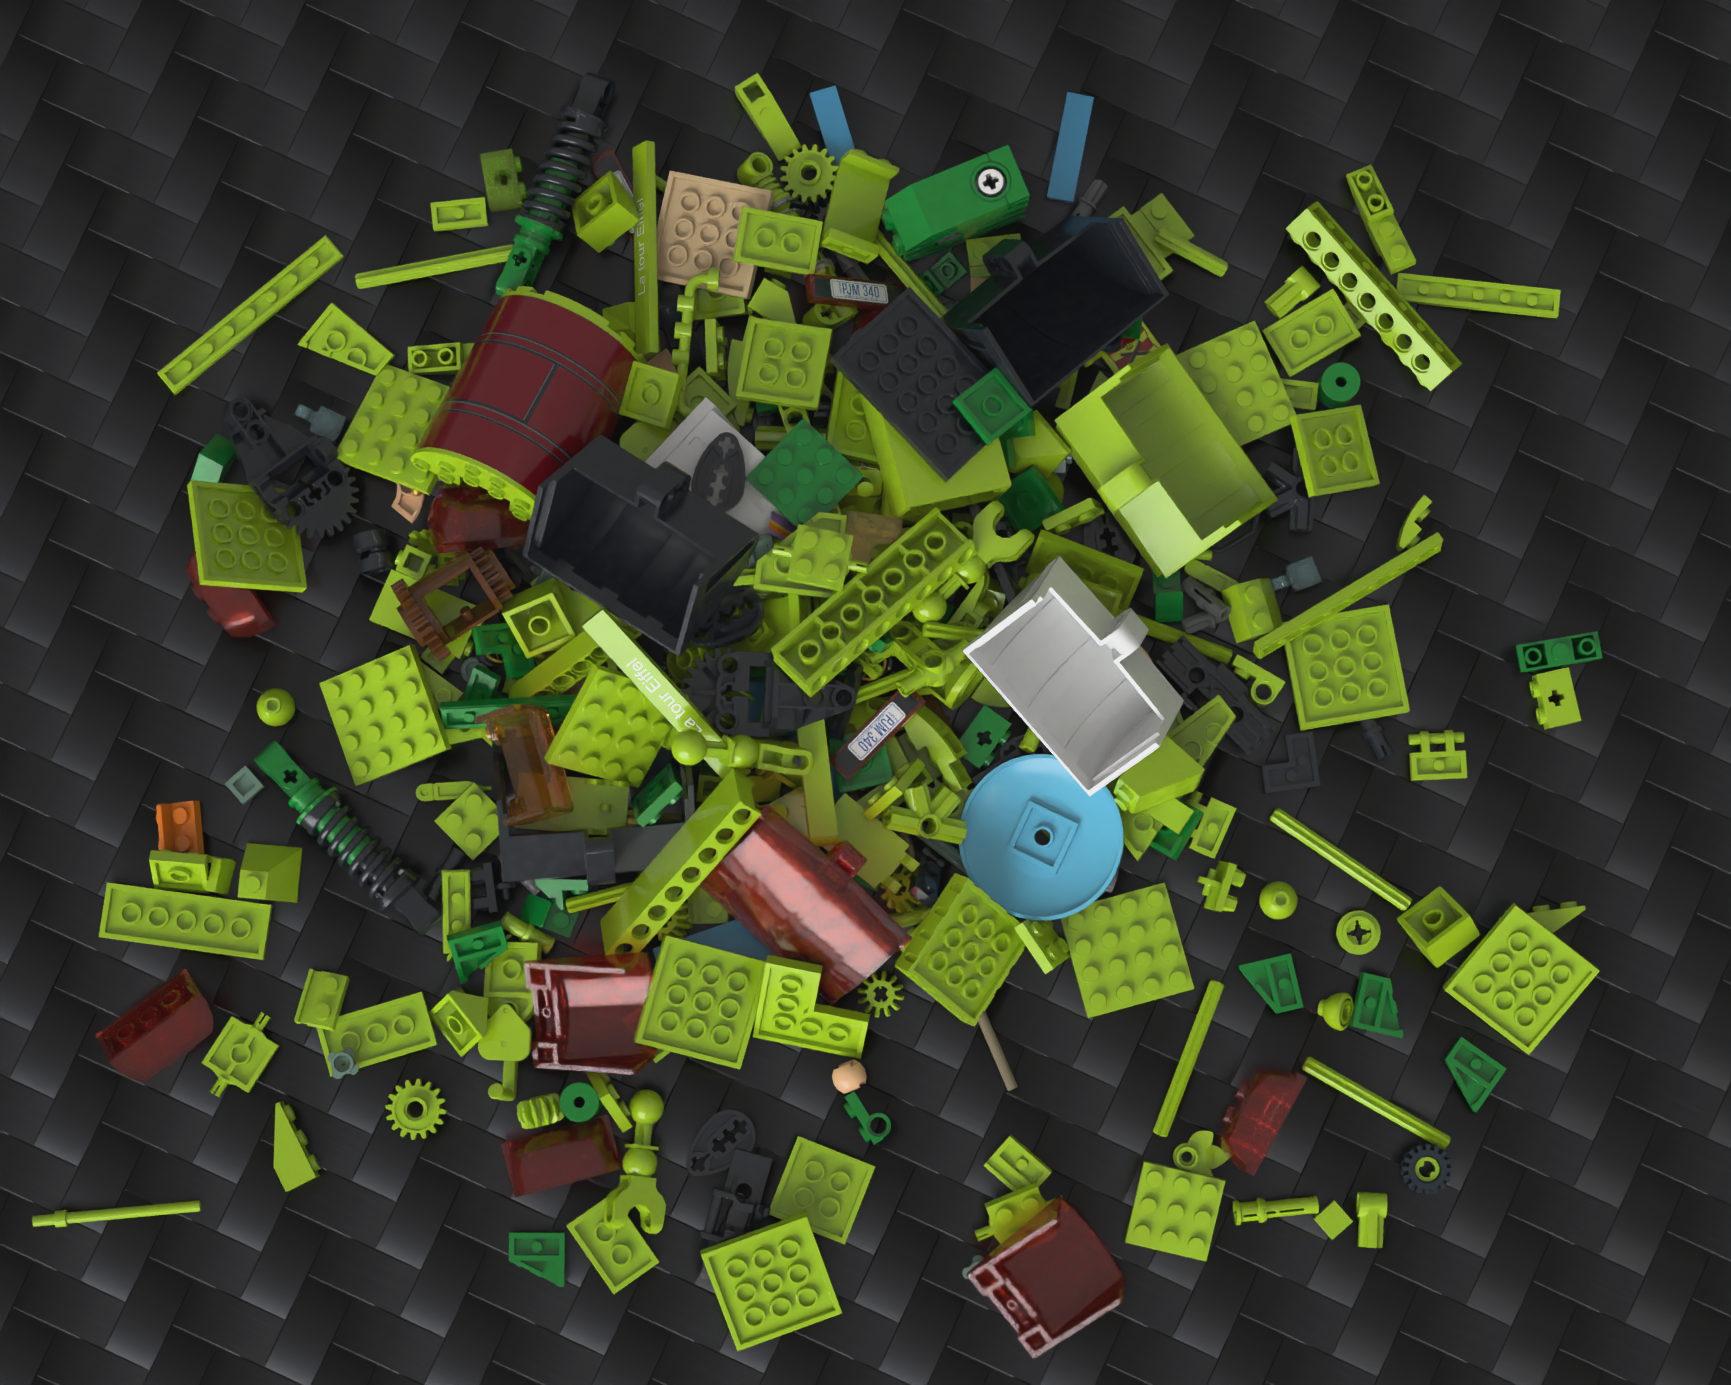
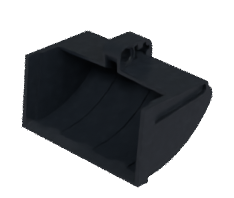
M1068 216L1030 246L1022 240L1003 239L986 252L982 259L991 276L940 319L990 372L997 367L1025 403L1032 407L1159 304L1169 293L1123 218Z
M600 434L538 486L522 556L599 606H604L613 615L677 656H680L688 649L691 637L712 615L740 576L759 542L760 535L690 491L691 476L668 461L663 462L655 469Z
M556 734L492 739L503 882L514 883L587 877V885L616 883L615 874L643 872L695 813L691 765L679 763L674 758L671 750L661 746L639 788L629 785L628 810H633L631 800L671 762L678 769L683 786L681 790L682 795L673 805L668 803L661 812L682 815V820L653 823L652 825L647 824L644 828L641 825L607 828V835H589L588 829L546 831L515 828L519 773L594 779L604 778L548 764L544 757Z

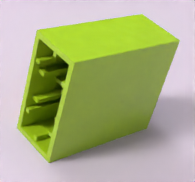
M860 394L894 521L926 515L935 507L940 511L997 500L1012 486L999 437L991 444L984 446L955 475L945 482L872 404Z

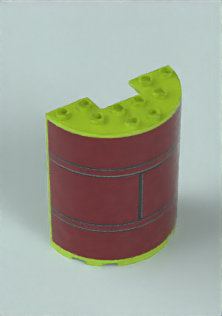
M518 286L516 291L508 288L503 292L413 452L410 461L421 471L427 472L429 470L437 474L438 478L447 484L455 483L460 486L463 478V481L472 487L480 486L488 490V493L499 500L504 498L510 501L509 510L512 511L516 518L522 521L531 520L538 486L600 434L609 440L611 439L623 415L619 414L633 361L647 364V360L642 353L637 354L633 349L635 343L624 332H614L608 325L610 322L591 309L547 290L542 295L537 293L533 287Z

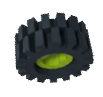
M1418 1144L1409 1148L1410 1150L1403 1155V1161L1400 1162V1174L1403 1176L1402 1180L1411 1190L1422 1194H1435L1439 1190L1444 1189L1446 1183L1450 1182L1452 1178L1450 1174L1453 1173V1168L1450 1165L1452 1162L1447 1157V1153L1440 1149V1147L1431 1144ZM1424 1161L1431 1162L1434 1168L1433 1171L1429 1172L1428 1177H1423L1419 1172V1167L1424 1166Z

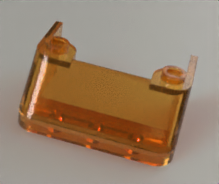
M513 704L474 717L475 723L487 724L485 731L488 739L496 745L502 746L516 798L511 799L510 806H508L510 818L502 820L504 826L525 825L573 812V799L564 768L548 764L544 759L555 735L548 712L543 706Z

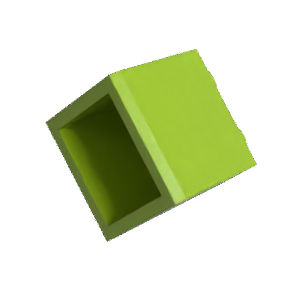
M1166 735L1159 748L1130 767L1119 777L1113 792L1114 801L1122 810H1128L1131 814L1138 813L1193 792L1198 787L1205 769Z

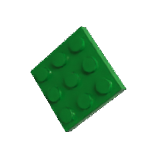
M803 418L745 478L798 529V524L803 525L818 512L829 513L864 476Z

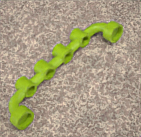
M709 268L708 273L693 276L686 284L684 295H678L677 311L682 312V322L675 323L674 338L680 339L679 349H673L671 365L677 366L676 373L685 376L676 406L677 412L685 418L700 404L695 403L694 408H689L685 404L695 293L697 287L701 284H707V290L718 291L720 269Z

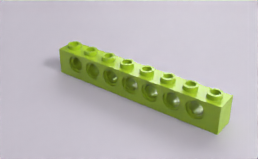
M1318 201L1306 208L1286 228L1293 241L1302 246L1308 253L1310 260L1318 265L1326 273L1328 280L1342 291L1348 303L1358 309L1363 315L1364 321L1374 327L1380 334L1382 341L1390 346L1398 354L1400 361L1414 372L1421 385L1427 387L1430 391L1433 390L1462 364ZM1315 232L1320 235L1321 241L1315 237ZM1333 253L1339 257V261L1335 260ZM1351 273L1356 276L1357 282L1352 279ZM1369 293L1374 296L1375 302L1370 299ZM1387 314L1392 316L1394 322L1387 318ZM1405 334L1411 338L1412 343L1407 341ZM1423 354L1429 358L1430 363L1424 360Z

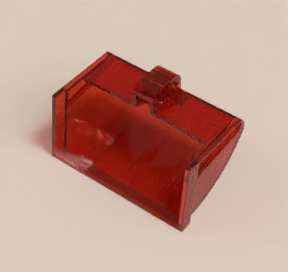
M769 804L755 807L761 811L759 818L699 886L775 956L823 966L817 995L829 1006H833L842 996L853 990L874 973L895 952L904 948L912 937L852 879L866 863L867 858L847 840L840 841L826 855ZM731 829V834H730L729 838H731L732 835H733V830H732V829ZM715 849L712 858L716 855Z

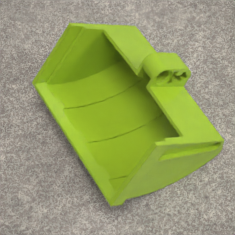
M1167 343L1125 366L1054 420L1057 426L1053 430L1072 451L1070 454L1157 577L1164 575L1165 578L1169 577L1278 500Z

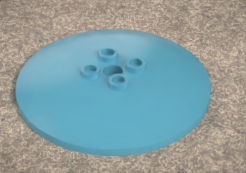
M1026 755L999 765L977 784L962 812L961 820L966 821L967 834L961 845L959 844L968 877L974 882L975 886L989 895L990 899L997 902L1008 914L1015 917L1037 921L1054 920L1083 910L1105 892L1116 875L1121 862L1124 848V827L1119 807L1114 801V796L1106 785L1089 796L1054 755ZM1041 829L1047 830L1051 836L1049 843L1046 845H1040L1036 840V834Z

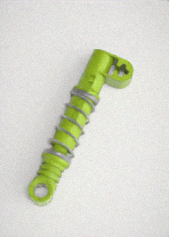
M762 152L751 154L737 170V177L741 184L773 191L774 198L771 212L800 217V209L789 208L793 202L792 196H790L789 192L779 189L781 187L780 184L776 183L777 179L775 177H772L773 164L771 159ZM822 246L818 248L814 276L804 275L802 277L805 284L812 287L815 293L814 277L839 280L834 273L835 266L832 260L824 257L822 253L824 248ZM817 296L820 301L804 315L803 325L833 330L856 317L859 311L850 299ZM826 312L829 314L828 317H822Z

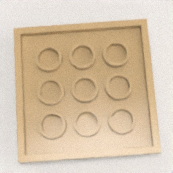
M670 171L657 224L658 281L686 286L693 276L708 273L709 268L720 269L718 291L707 290V284H701L697 289L750 300L758 266L732 261L740 210L742 206L771 211L774 192Z

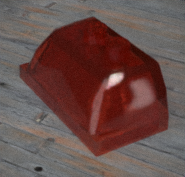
M465 484L462 487L443 488L439 491L431 504L428 516V531L437 554L462 552L465 550L473 551L480 546L484 550L489 548L519 547L525 545L530 520L522 521L516 518L512 511L509 510L510 501L504 498L502 500L496 499L488 493V490L480 486L472 487Z
M196 550L193 551L185 570L194 584L191 589L200 601L204 599L210 608L206 611L215 624L220 622L223 628L233 637H251L268 631L277 625L253 589L200 585Z
M184 969L95 1036L109 1062L117 1071L128 1078L145 1082L164 1068L169 1067L177 1058L191 1051L196 1044L213 1032V1015L192 975L187 969Z
M1263 1067L1254 1070L1247 1084L1242 1082L1235 1095L1238 1101L1234 1108L1229 1107L1224 1114L1222 1121L1225 1122V1125L1217 1138V1142L1224 1154L1238 1169L1252 1176L1256 1174L1307 1077L1298 1072H1291L1276 1067Z
M609 1114L501 1143L515 1197L623 1168Z

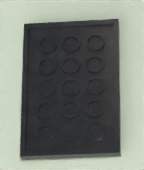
M910 287L831 357L830 361L945 482L987 445L953 404V401L990 371Z

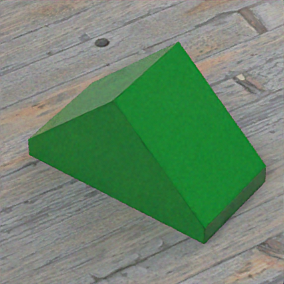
M216 434L199 453L191 480L222 483L237 456L232 442Z

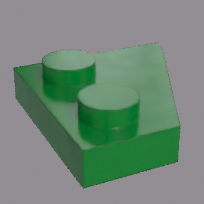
M500 920L447 935L448 944L461 984L469 980L468 976L476 969L480 968L482 970L494 957L500 956L508 949Z
M1291 953L1238 965L1240 972L1275 1014L1303 1008Z
M1361 972L1349 1026L1403 1038V1031L1399 1027L1396 1014L1398 1013L1397 1005L1392 997L1393 989L1390 978Z

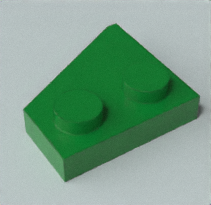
M1462 1037L1458 1038L1444 1058L1466 1101L1474 1112L1479 1110L1507 1069Z
M509 1232V1261L555 1283L559 1287H565V1232Z

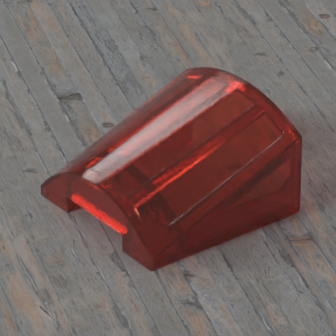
M647 952L527 960L524 962L526 989H532L536 1038L532 1041L534 1068L635 1075L656 1057L657 1048L633 1041L653 974Z
M1060 1195L967 1272V1277L983 1296L988 1295L1018 1333L1017 1339L1033 1359L1124 1301L1126 1278L1117 1263L1084 1218Z

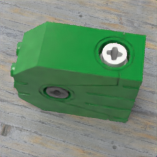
M1006 145L909 185L885 200L884 210H882L883 216L881 217L886 230H892L894 234L892 236L894 240L892 244L897 256L902 255L905 262L933 256L965 243L968 239L977 238L999 229L1003 225L1006 226L1025 218L1030 194L1010 147Z

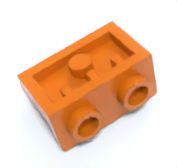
M200 801L157 804L156 821L159 831V850H170L177 853L196 852L204 855Z

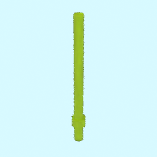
M197 1200L68 1213L67 1210L55 1211L54 1214L32 1216L33 1227L55 1225L57 1228L67 1227L70 1223L201 1211V1202Z

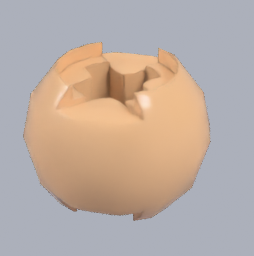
M850 1060L839 1065V1068L833 1069L832 1074L833 1084L842 1093H849L860 1088L861 1084L866 1083L867 1078L865 1068L856 1060Z

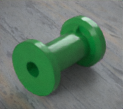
M1335 363L1329 366L1317 381L1319 383L1318 401L1329 409L1346 406L1360 387V376L1357 370L1347 363Z
M577 1082L569 1085L564 1089L560 1097L562 1113L568 1119L575 1122H583L593 1118L598 1114L602 1106L597 1092L589 1082ZM579 1097L585 1100L584 1106L578 1104L577 1100Z

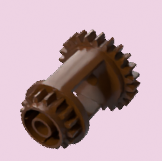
M480 546L471 553L465 550L410 586L402 578L391 585V588L401 603L397 610L421 647L428 645L438 661H442L451 655L447 645L504 609L503 603L514 597L511 590L516 588L493 550L489 548L484 551ZM470 568L489 598L472 609L469 606L463 607L460 610L461 616L443 626L424 597Z

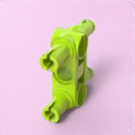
M917 619L913 621L900 620L886 633L895 640L891 647L882 653H876L871 650L865 651L864 658L871 667H875L878 663L892 655L908 667L912 673L896 683L901 695L907 698L911 693L924 685L933 687L944 685L949 679V674L954 671L955 665L968 657L963 650L969 642L963 639L946 651L941 650L928 637L922 635L924 623Z

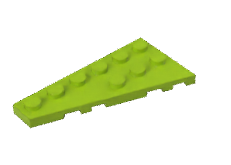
M1217 695L1169 732L1167 736L1203 767L1236 719V715L1222 697ZM1183 796L1177 797L1175 799L1180 801ZM1119 808L1124 827V844L1139 862L1163 824L1144 811L1131 814L1128 810L1124 811Z

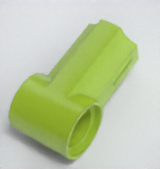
M1301 266L1264 303L1268 310L1280 320L1298 303L1307 300L1321 286Z
M1358 1192L1356 1213L1357 1217H1359L1358 1246L1383 1248L1384 1218L1387 1215V1194Z

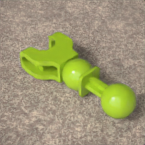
M992 501L974 519L972 541L974 542L977 554L912 610L914 617L922 623L928 621L938 622L946 613V600L961 585L968 590L969 586L967 584L980 580L985 573L986 566L990 568L996 562L1016 561L1033 543L1034 534L1027 529H1022L1010 538H1002L996 535V525L1003 517L1005 510L1000 501Z
M686 729L676 734L671 744L674 758L684 765H695L702 761L704 757L719 758V762L723 765L739 770L753 766L757 769L791 775H806L812 770L814 765L813 754L805 748L797 747L796 743L787 738H752L744 734L733 737L723 735L721 742L706 741L700 732ZM797 755L805 757V762L800 767H794L793 765Z
M640 1090L631 1097L628 1105L631 1113L630 1116L636 1122L634 1144H625V1148H630L622 1160L623 1169L627 1175H620L619 1185L605 1199L604 1224L609 1229L623 1227L626 1224L629 1210L636 1207L640 1212L641 1228L649 1234H657L663 1228L666 1203L656 1189L657 1178H650L655 1173L658 1165L657 1156L653 1151H659V1147L650 1146L652 1125L661 1118L664 1111V1103L656 1092Z

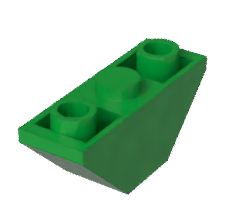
M1598 631L1516 645L1521 673L1571 666L1603 658Z

